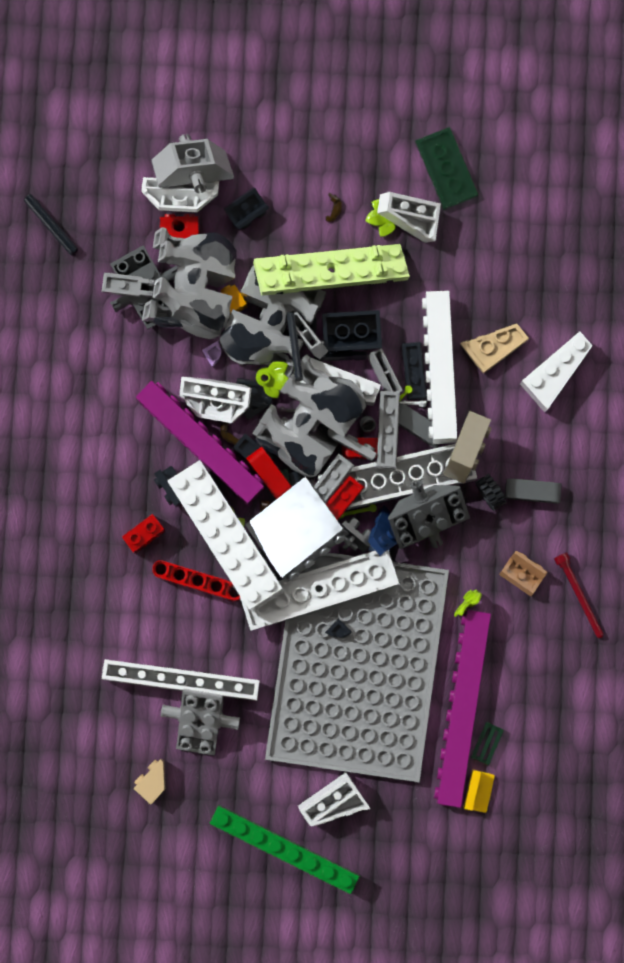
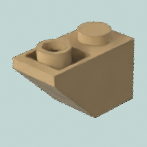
M155 759L149 765L148 769L150 771L146 776L141 774L134 782L136 784L134 790L150 804L166 789L165 761L163 759L159 761Z

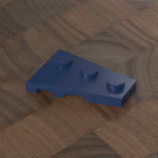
M385 505L379 509V516L375 520V527L372 528L368 542L379 556L397 544L388 519L391 512Z

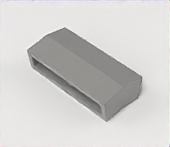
M295 312L297 334L312 354L321 359L328 350L306 321L302 319L298 312ZM301 325H303L306 329L303 332H301V330L299 329ZM312 339H314L316 342V344L313 346L310 343Z
M378 349L368 355V360L383 391L393 392L394 390V392L401 393L403 390L383 350ZM386 376L388 377V379H389V381H390V383H391V385H392V387H393V390H392V388H391V386H390V384H389V382H388Z

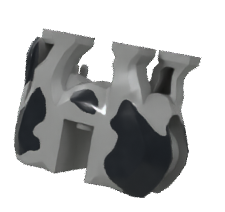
M161 227L155 232L153 248L160 249L158 262L178 265L174 279L175 289L169 285L166 278L160 277L154 284L153 298L160 299L168 307H163L157 301L150 300L144 305L142 321L152 320L161 328H181L197 337L215 339L220 336L222 329L227 325L230 317L232 296L205 289L208 284L219 288L235 278L234 266L237 250L227 238L218 233L192 235L184 239L172 237L166 228Z
M253 265L241 290V296L246 302L263 308L259 317L260 321L232 310L228 323L221 333L220 343L228 357L240 365L264 364L269 366L272 362L276 361L287 363L288 368L284 374L289 378L292 375L294 366L293 360L284 354L289 353L292 357L290 337L283 335L287 324V314L290 312L301 313L306 323L312 325L315 315L320 310L326 292L317 289L293 293L277 292L274 295L261 296ZM298 339L300 352L303 345V340Z
M306 354L301 361L302 381L306 384L296 381L295 375L292 374L280 390L281 393L288 394L291 398L300 402L293 418L287 419L283 417L280 419L276 407L271 405L252 434L257 436L255 440L264 450L277 455L292 470L311 478L317 476L339 444L317 429L319 424L322 422L344 437L351 425L361 416L366 407V401L357 384L348 379L328 376L324 372L315 369L311 364L310 357Z

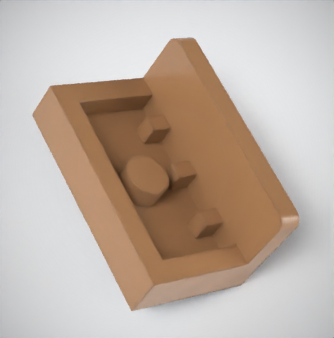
M515 551L499 575L529 596H532L548 572L539 564H535L528 559L525 554Z

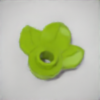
M378 199L372 202L375 210L368 214L366 222L379 226V235L383 237L391 234L395 230L396 224L377 213Z
M272 362L268 368H261L256 373V381L259 385L263 386L265 393L269 397L278 398L279 390L282 389L288 380V377L284 374L288 368V364L285 362ZM262 375H267L268 380H263Z
M469 590L464 595V601L457 608L454 616L456 617L458 614L462 616L467 606L472 608L478 604L482 594L477 590Z

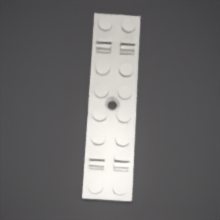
M389 550L381 556L376 551L300 574L296 579L289 582L285 579L278 581L284 592L252 613L242 598L241 601L250 630L252 631L398 585L399 582ZM321 585L323 587L322 592H316L315 587Z

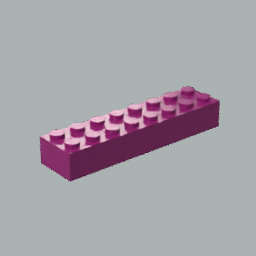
M151 380L136 396L137 401L245 504L250 506L265 490L263 486L264 481L256 474L252 476L249 473L250 468L243 461L238 463L235 460L236 455L228 447L224 449L222 442L214 434L210 436L204 424L200 421L196 423L194 415L188 409L182 410L180 402L173 395L167 396L168 392L159 382L155 384Z

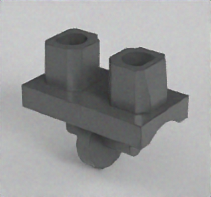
M354 517L344 521L341 525L349 533L343 541L346 543L343 549L346 550L348 547H351L355 551L358 548L364 553L370 546L368 539L371 531L366 529L362 534L356 529L359 527L360 522Z

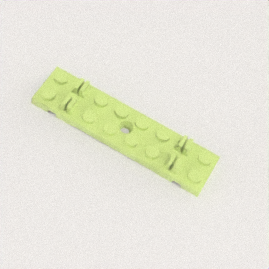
M401 244L377 245L365 248L296 255L286 254L285 256L257 258L253 262L261 296L274 295L277 292L293 293L386 283L388 280H393V282L406 281L410 277ZM332 268L335 272L332 273L328 269Z

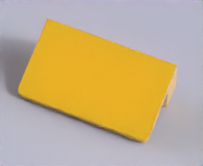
M472 769L463 808L483 813L487 812L495 778L493 774Z

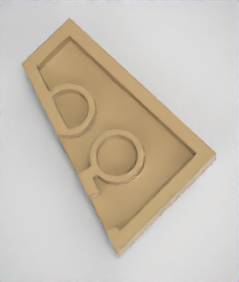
M514 324L497 330L494 333L479 336L468 342H462L460 346L484 374L528 341L529 338L518 324Z

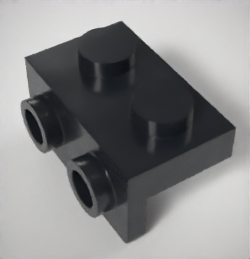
M253 187L224 207L223 210L237 229H246L252 224V220L263 217L267 213L266 210L269 209V206L263 201L256 188Z
M170 466L163 471L160 469L155 472L156 478L154 482L159 489L163 488L167 493L164 497L168 504H174L176 508L182 505L168 483L169 479L177 475L174 468Z

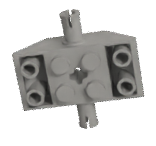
M183 134L179 138L180 142L170 143L152 159V166L159 188L193 184L196 193H199L198 188L203 193L206 191L205 182L234 179L226 151L209 139L191 141L190 135L186 134V140Z
M183 689L180 708L162 705L161 717L178 719L179 721L176 749L215 755L219 728L225 727L238 730L240 717L225 716L221 713L223 695Z

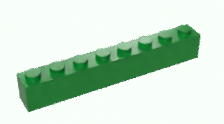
M220 804L209 823L351 894L359 878L358 873Z

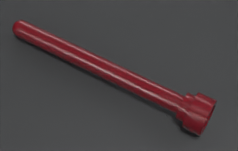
M568 552L553 558L556 565L563 568L596 637L599 639L603 638L604 633L569 565V559L571 558Z

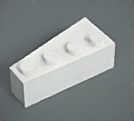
M581 332L577 333L522 380L520 385L544 412L548 410L591 349L592 344Z
M310 358L312 366L328 376L353 381L362 391L366 405L374 406L381 387L380 384Z

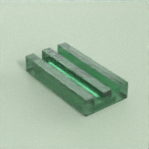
M485 722L471 758L489 765L504 729ZM489 727L491 731L478 757L476 754ZM496 730L498 731L497 736L485 760L483 758Z

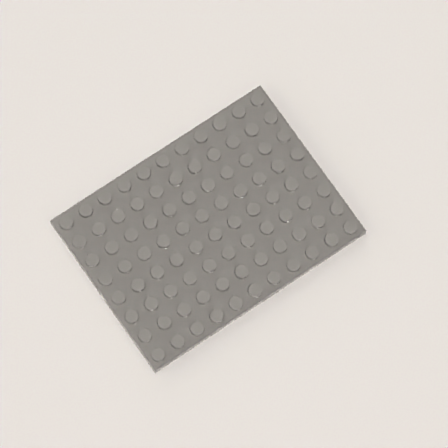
M328 553L325 556H320L311 567L305 568L300 574L356 556ZM392 562L399 582L398 585L285 620L265 760L414 782L420 781L449 570ZM317 585L315 587L316 592H322L323 587ZM338 618L352 631L351 634L342 638L331 637L325 632Z

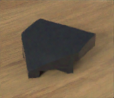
M237 378L236 384H242L251 388L250 405L244 412L249 420L271 405L272 397L265 393L263 386L259 385L257 381Z

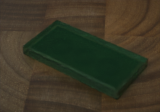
M450 127L415 140L416 147L443 210L478 197L479 194Z

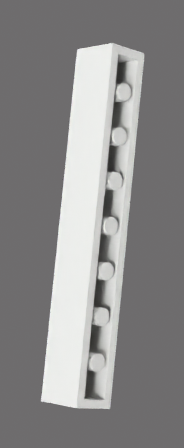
M449 291L426 292L425 298H422V309L426 310V316H423V328H427V334H424V346H428V353H425V364H429V371H426V383L430 382V389H427V401H431V408H428V420L432 419V427H429V438H433V444L456 443L457 425Z
M104 660L102 679L107 681L181 691L189 689L257 701L260 684L259 680L113 660Z

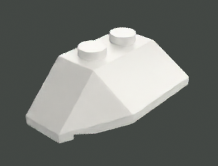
M143 177L142 193L158 210L198 212L218 196L219 181L205 182L206 191L201 193L200 188H198L199 193H196L193 184L159 188L156 178Z
M181 377L179 396L185 400L189 408L199 418L234 423L249 408L251 388L242 384L212 379Z

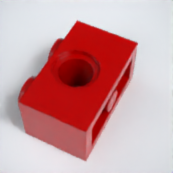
M165 214V217H160V228H166L172 237L186 239L192 235L199 234V218L194 214H184L180 217H176L175 214ZM179 224L185 226L181 232L175 231V227Z
M152 514L123 535L122 538L132 552L136 554L166 530Z

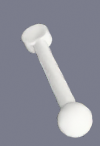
M420 400L419 402H399V404L402 403L404 405H419L420 407L427 406V401Z

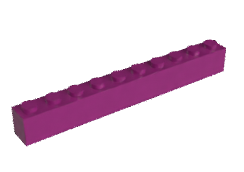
M467 610L466 614H463L461 618V625H464L463 633H459L458 644H461L460 652H456L455 663L458 664L457 671H453L452 683H455L454 691L450 690L449 702H452L451 710H447L446 721H449L448 729H444L443 740L446 741L445 749L441 748L440 760H443L442 768H438L437 779L440 782L439 787H435L434 799H437V804L461 807L490 613Z

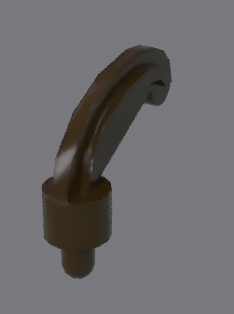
M328 193L334 206L331 215L326 216L325 220L331 222L340 214L342 202L336 195Z
M224 422V425H221V436L228 443L236 445L239 440L228 432V422Z

